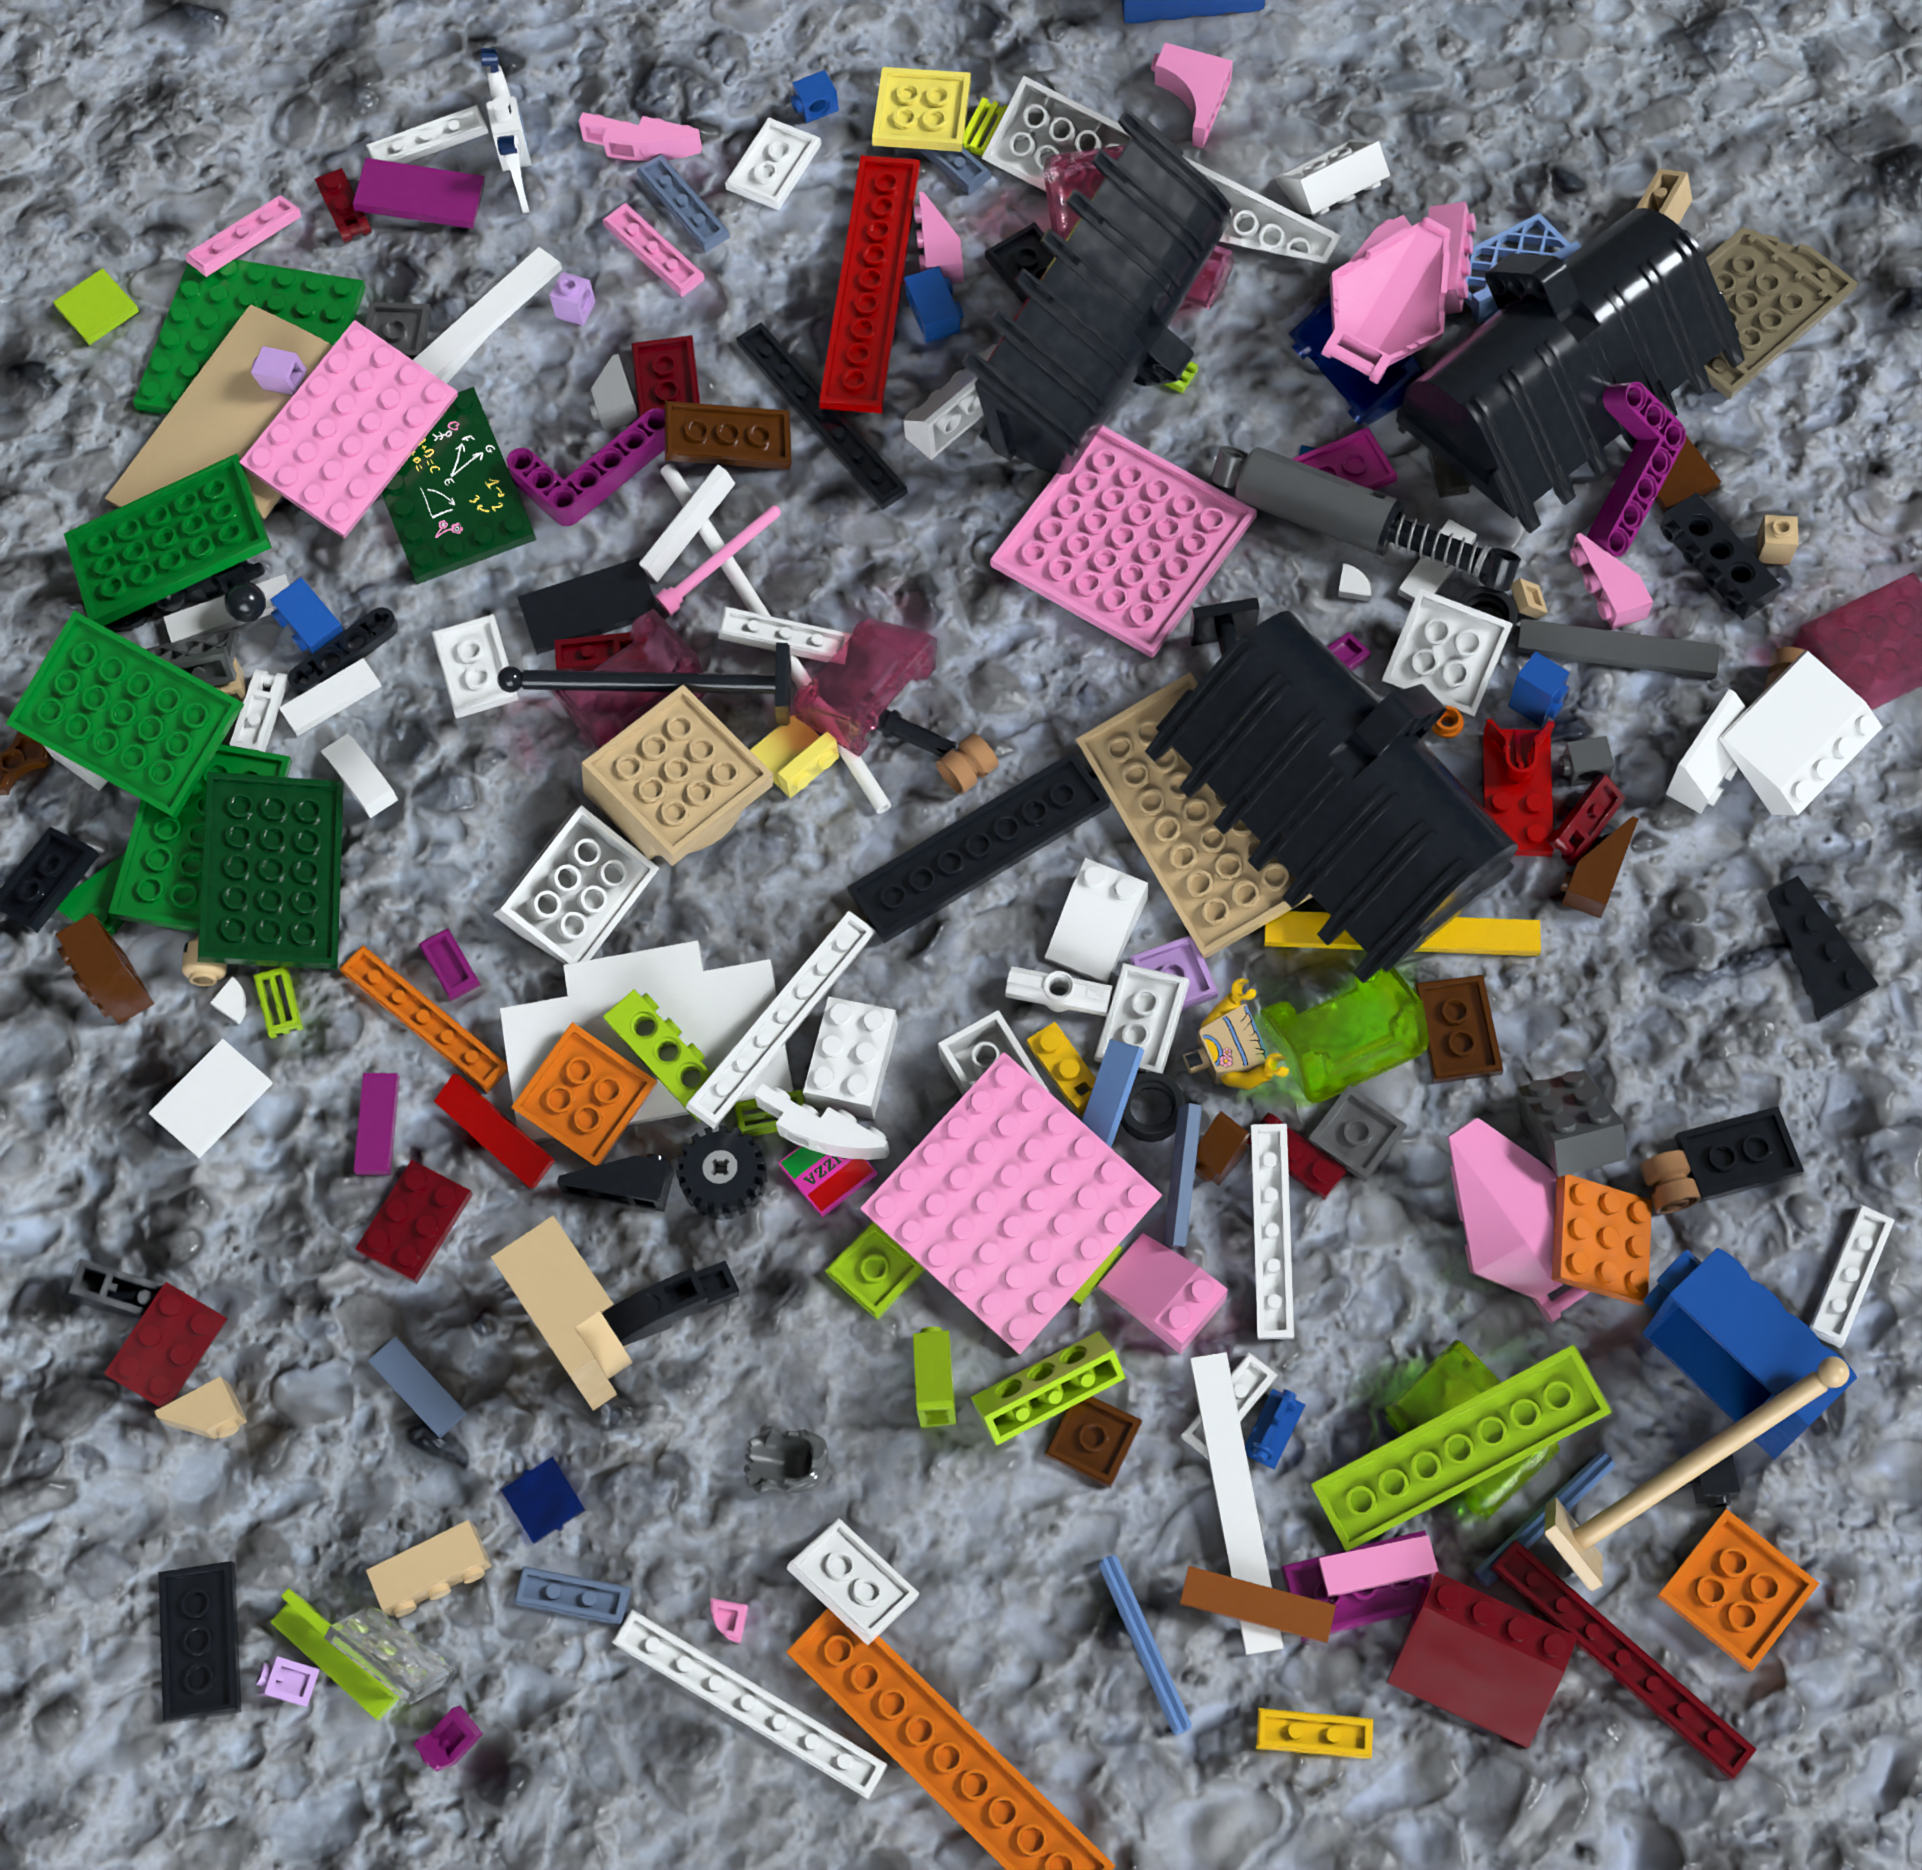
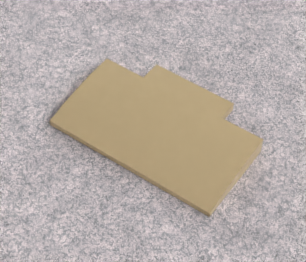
M250 304L107 494L105 500L120 508L237 453L240 459H242L292 398V395L262 389L251 374L253 361L258 357L262 346L296 353L307 368L301 383L302 385L333 345L294 324ZM246 471L261 517L265 520L282 495Z

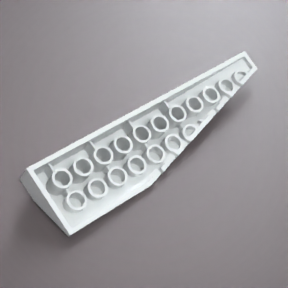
M1023 76L982 159L1066 202L1074 189H1077L1092 200L1106 178L1097 170L1092 160L1100 149L1117 160L1131 137L1123 130L1119 123ZM1184 157L1219 189L1231 205V222L1219 240L1220 242L1327 264L1341 235Z

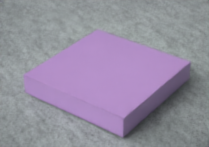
M1191 935L1129 957L1131 965L1189 978L1190 983L1182 1010L1218 998V990L1205 960Z

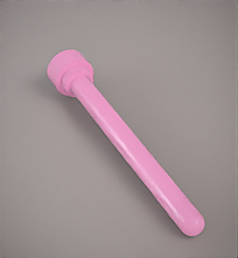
M774 505L767 509L675 588L672 586L668 589L663 588L654 596L660 606L672 616L681 608L680 604L684 601L682 598L776 520L781 514L780 508Z

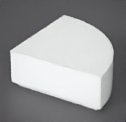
M1343 563L1338 597L1370 602L1371 587L1367 577L1359 569Z
M231 977L211 1001V1004L224 1015L240 1024L246 1014V997L241 985L235 978Z

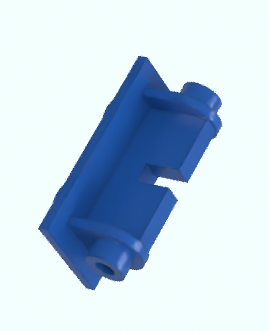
M1272 1388L1245 1444L1247 1457L1275 1470L1306 1405L1296 1400L1297 1395L1287 1389H1283L1281 1393Z

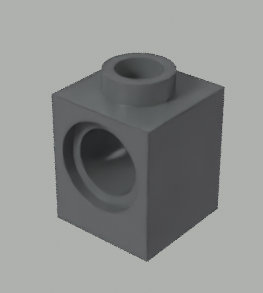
M1607 736L1567 742L1563 755L1559 757L1561 774L1563 776L1567 775L1570 787L1590 784L1598 775L1606 774L1609 778L1611 777L1615 764Z

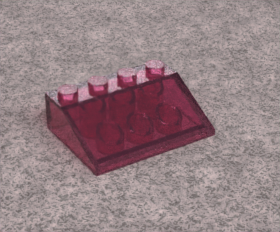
M1912 572L1800 627L1792 646L1809 651L1867 703L1871 711L1922 686V583L1915 573Z

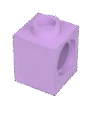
M565 272L561 273L549 295L556 318L584 326L596 303L590 280Z

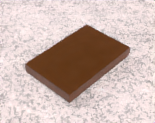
M1475 975L1415 983L1414 992L1433 1084L1502 1075L1504 1069L1484 976Z

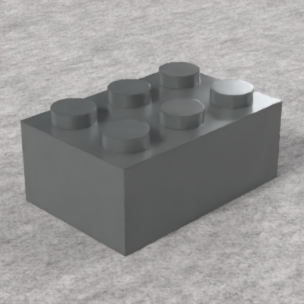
M1585 1070L1570 1071L1562 1076L1546 1080H1535L1530 1084L1517 1087L1521 1123L1558 1177L1627 1159L1624 1123Z

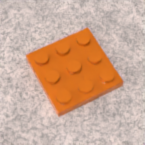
M572 1022L511 1108L585 1160L597 1166L605 1159L658 1084V1081Z
M1570 1174L1561 1177L1557 1176L1551 1280L1637 1306L1644 1305L1643 1300L1649 1291L1652 1200Z
M1725 1509L1656 1597L1750 1673L1820 1583L1728 1509Z

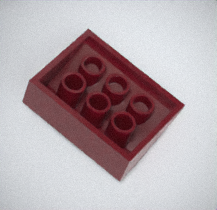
M1434 1572L1425 1579L1386 1683L1522 1747L1529 1748L1565 1673L1578 1636L1441 1573Z

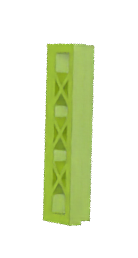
M288 1588L281 1596L287 1604L271 1620V1623L370 1715L380 1721L405 1691L307 1601Z

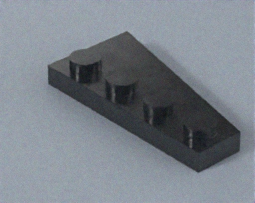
M1798 875L1768 892L1766 897L1782 935L1786 936L1791 949L1789 953L1802 975L1803 987L1807 996L1810 995L1815 1007L1814 1014L1818 1022L1876 991L1879 986Z

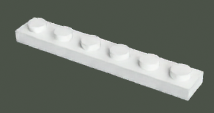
M1287 1124L1251 1125L1257 1335L1258 1340L1294 1339Z

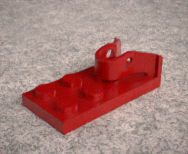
M1486 719L1482 732L1483 807L1518 844L1514 856L1552 857L1554 851L1547 842V838L1553 832L1551 734L1555 725L1554 721H1548L1542 730L1500 729L1492 719Z

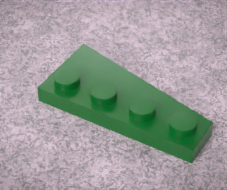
M125 853L73 889L56 910L73 923L93 912L110 935L113 936L125 922V920L110 918L108 914Z

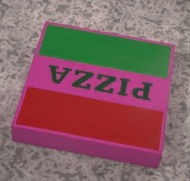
M802 1146L797 1147L778 1162L782 1171L822 1218L877 1175L876 1170L867 1160L830 1156Z

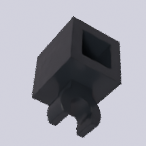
M1733 1454L1678 1490L1693 1487L1696 1504L1708 1503L1709 1508L1730 1505L1731 1500L1741 1492Z

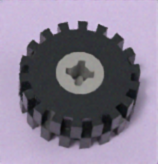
M719 1125V1131L713 1132L712 1127L705 1128L706 1135L700 1137L698 1133L694 1134L691 1137L693 1143L691 1145L685 1143L682 1147L683 1157L678 1156L677 1165L679 1170H676L680 1188L691 1207L695 1206L697 1212L703 1216L707 1212L710 1218L718 1220L719 1214H724L727 1220L733 1219L732 1213L739 1211L740 1216L747 1213L745 1207L750 1204L754 1208L758 1203V1194L763 1196L765 1192L764 1182H767L768 1174L762 1151L758 1143H754L753 1137L748 1133L744 1136L739 1128L733 1127L732 1132L728 1131L726 1125Z

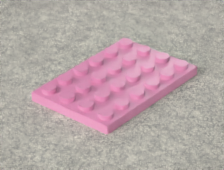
M354 320L239 463L247 472L345 539L458 397V392Z

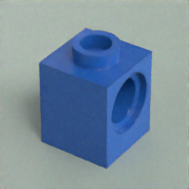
M825 70L792 82L794 95L790 97L793 109L796 114H802L806 123L839 111L837 91Z

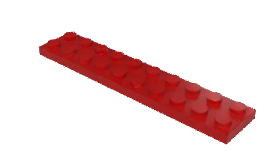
M860 156L819 398L820 409L882 414L921 169L920 160Z

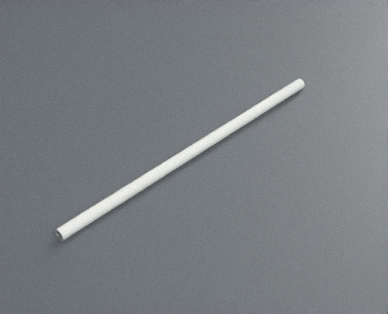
M672 463L667 464L661 469V474L682 507H684L693 493L675 465ZM708 518L698 532L714 555L725 546V543ZM734 557L729 558L720 567L748 611L771 616ZM791 655V678L825 732L828 731L836 739L839 754L878 814L884 813L891 807V803L797 656Z

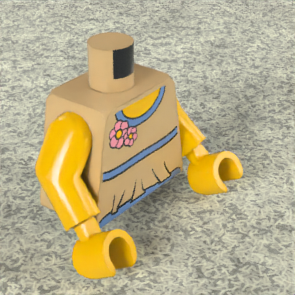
M1241 978L1235 980L1231 987L1232 993H1228L1219 1001L1200 1024V1030L1197 1033L1199 1049L1183 1055L1189 1074L1208 1068L1215 1084L1224 1083L1228 1087L1251 1090L1271 1080L1273 1074L1278 1077L1288 1075L1289 1068L1284 1066L1276 1068L1278 1062L1285 1060L1286 1057L1279 1053L1268 1054L1247 1005H1241V1000H1252L1256 996L1255 989H1249L1244 995L1242 993L1243 986L1249 982L1248 979Z

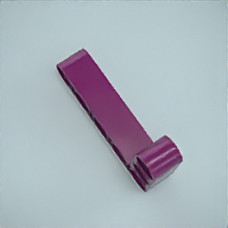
M1640 382L1611 384L1607 386L1603 393V404L1606 410L1637 440L1587 534L1588 539L1614 557H1621L1628 551L1686 440V431L1682 423Z
M653 408L644 413L564 480L531 450L517 448L511 451L507 457V465L512 480L522 492L561 526H572L664 451V409Z

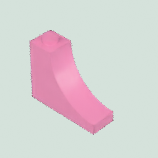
M1164 43L1160 54L1156 53L1154 55L1151 65V71L1155 72L1154 85L1169 90L1185 103L1194 120L1192 146L1203 149L1231 83L1233 60Z

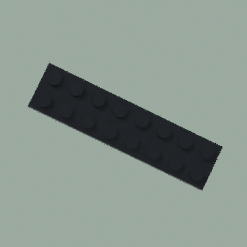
M1072 752L847 887L848 893L885 944L1109 808L1110 802Z

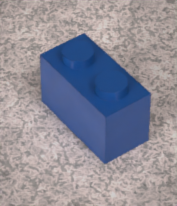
M939 266L904 277L905 295L925 343L961 332L960 319L964 318L962 307L958 300L953 301L951 296L953 295L952 284L949 277H943Z
M302 577L270 599L274 609L271 612L272 617L281 628L288 626L294 635L291 636V639L301 652L308 650L312 655L343 632L341 623Z
M1535 651L1516 677L1508 707L1542 727L1549 717L1554 720L1564 705L1562 700L1569 690L1566 682L1570 672Z

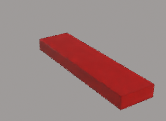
M453 1074L434 1099V1102L529 1188H536L555 1162L549 1154L459 1074Z

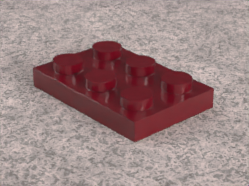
M411 1159L355 1250L359 1254L418 1284L473 1193L471 1190Z
M165 1282L104 1375L161 1408L177 1398L228 1319L175 1286Z

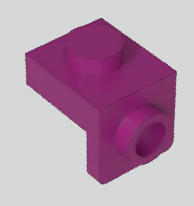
M461 1705L453 1707L429 1734L418 1737L413 1744L420 1752L423 1762L437 1772L456 1765L483 1733Z

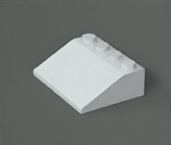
M1803 651L1719 737V740L1771 815H1799L1882 729V726L1867 703L1809 651Z
M580 805L570 812L492 914L519 936L565 965L588 961L594 956L653 878L659 867Z

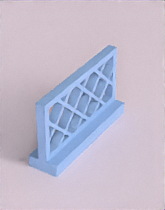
M1538 213L1474 246L1473 254H1469L1468 258L1472 273V269L1489 271L1498 264L1496 263L1498 256L1507 257L1512 253L1556 256L1564 261L1582 246L1577 241L1570 244ZM1536 226L1544 232L1543 236L1526 234L1528 230ZM1507 241L1519 242L1518 249L1503 248L1501 244ZM1523 244L1541 245L1540 251L1522 250ZM1545 245L1560 248V250L1554 253L1544 252ZM1481 254L1493 256L1492 262L1475 261V258ZM1470 274V276H1466L1467 285L1485 287L1474 294L1468 291V298L1463 299L1472 309L1471 317L1479 324L1495 314L1498 308L1485 278L1473 277Z

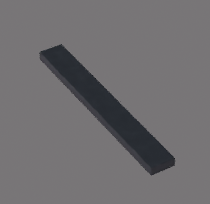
M762 322L736 338L738 346L882 510L908 494L905 484L839 410L820 409L819 398L821 389Z

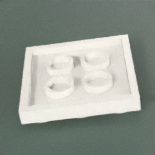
M1419 588L1382 682L1400 689L1424 684L1444 706H1452L1462 713L1475 717L1513 623Z

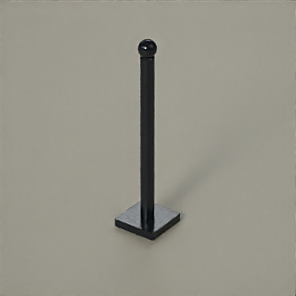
M1258 598L1192 609L1189 633L1191 646L1218 642L1222 657L1239 638L1257 626L1260 610Z
M776 642L775 674L523 670L521 672L514 666H507L502 668L497 676L499 687L509 693L516 692L521 687L524 690L674 692L684 685L691 693L775 694L777 725L788 726L790 724L791 654L790 645L782 642Z

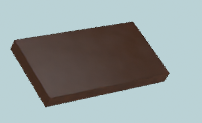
M665 401V461L790 470L792 464L790 411Z

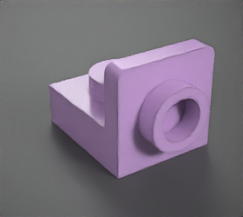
M278 1656L271 1657L269 1663L263 1662L257 1675L256 1685H260L258 1695L270 1696L307 1707L320 1669Z

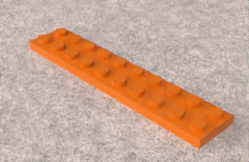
M827 1608L786 1651L787 1655L1005 1870H1113L1116 1867L880 1636H877L869 1645L865 1644Z

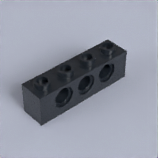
M1697 492L1665 512L1660 529L1666 540L1676 545L1682 552L1686 562L1694 566L1703 575L1706 584L1722 596L1726 606L1732 612H1736L1742 620H1745L1774 601L1781 584ZM1734 579L1741 580L1743 583L1737 582Z

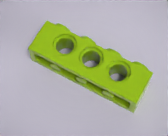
M633 989L609 1010L603 1018L686 1109L688 1102L716 1068L709 1071L701 1062L706 1058L692 1042L686 1046L678 1037L683 1033L669 1017L663 1021L656 1013L660 1008L647 993L640 996ZM650 1021L655 1024L654 1031L650 1035L640 1036L637 1034L641 1023ZM673 1046L678 1049V1054L672 1061L660 1059L661 1051L664 1048ZM688 1072H699L701 1079L697 1085L688 1087L683 1084V1078ZM687 1110L688 1113H689L698 1123L702 1121V1120L699 1119L697 1116H695L693 1113H691L689 1110Z
M1097 1331L971 1397V1400L984 1428L997 1446L1126 1379L1115 1350L1101 1332Z

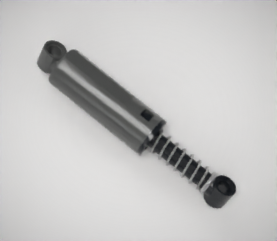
M1222 446L1219 449L1211 480L1220 486L1235 489V498L1238 501L1382 557L1385 556L1391 544L1394 543L1397 550L1405 547L1408 554H1412L1414 551L1418 552L1421 559L1428 556L1431 557L1432 563L1442 561L1445 568H1448L1450 565L1455 566L1457 573L1462 570L1468 571L1469 577L1476 578V580L1479 579L1488 588L1503 592L1511 589L1521 562V558L1514 552L1503 548H1491L1487 545L1482 549L1477 547L1478 542H1475L1474 545L1466 543L1465 537L1462 540L1453 538V532L1448 536L1440 533L1441 528H1438V531L1429 529V523L1424 527L1416 524L1417 519H1414L1413 522L1405 520V514H1403L1405 508L1404 501L1261 447L1252 449L1249 454L1231 446Z

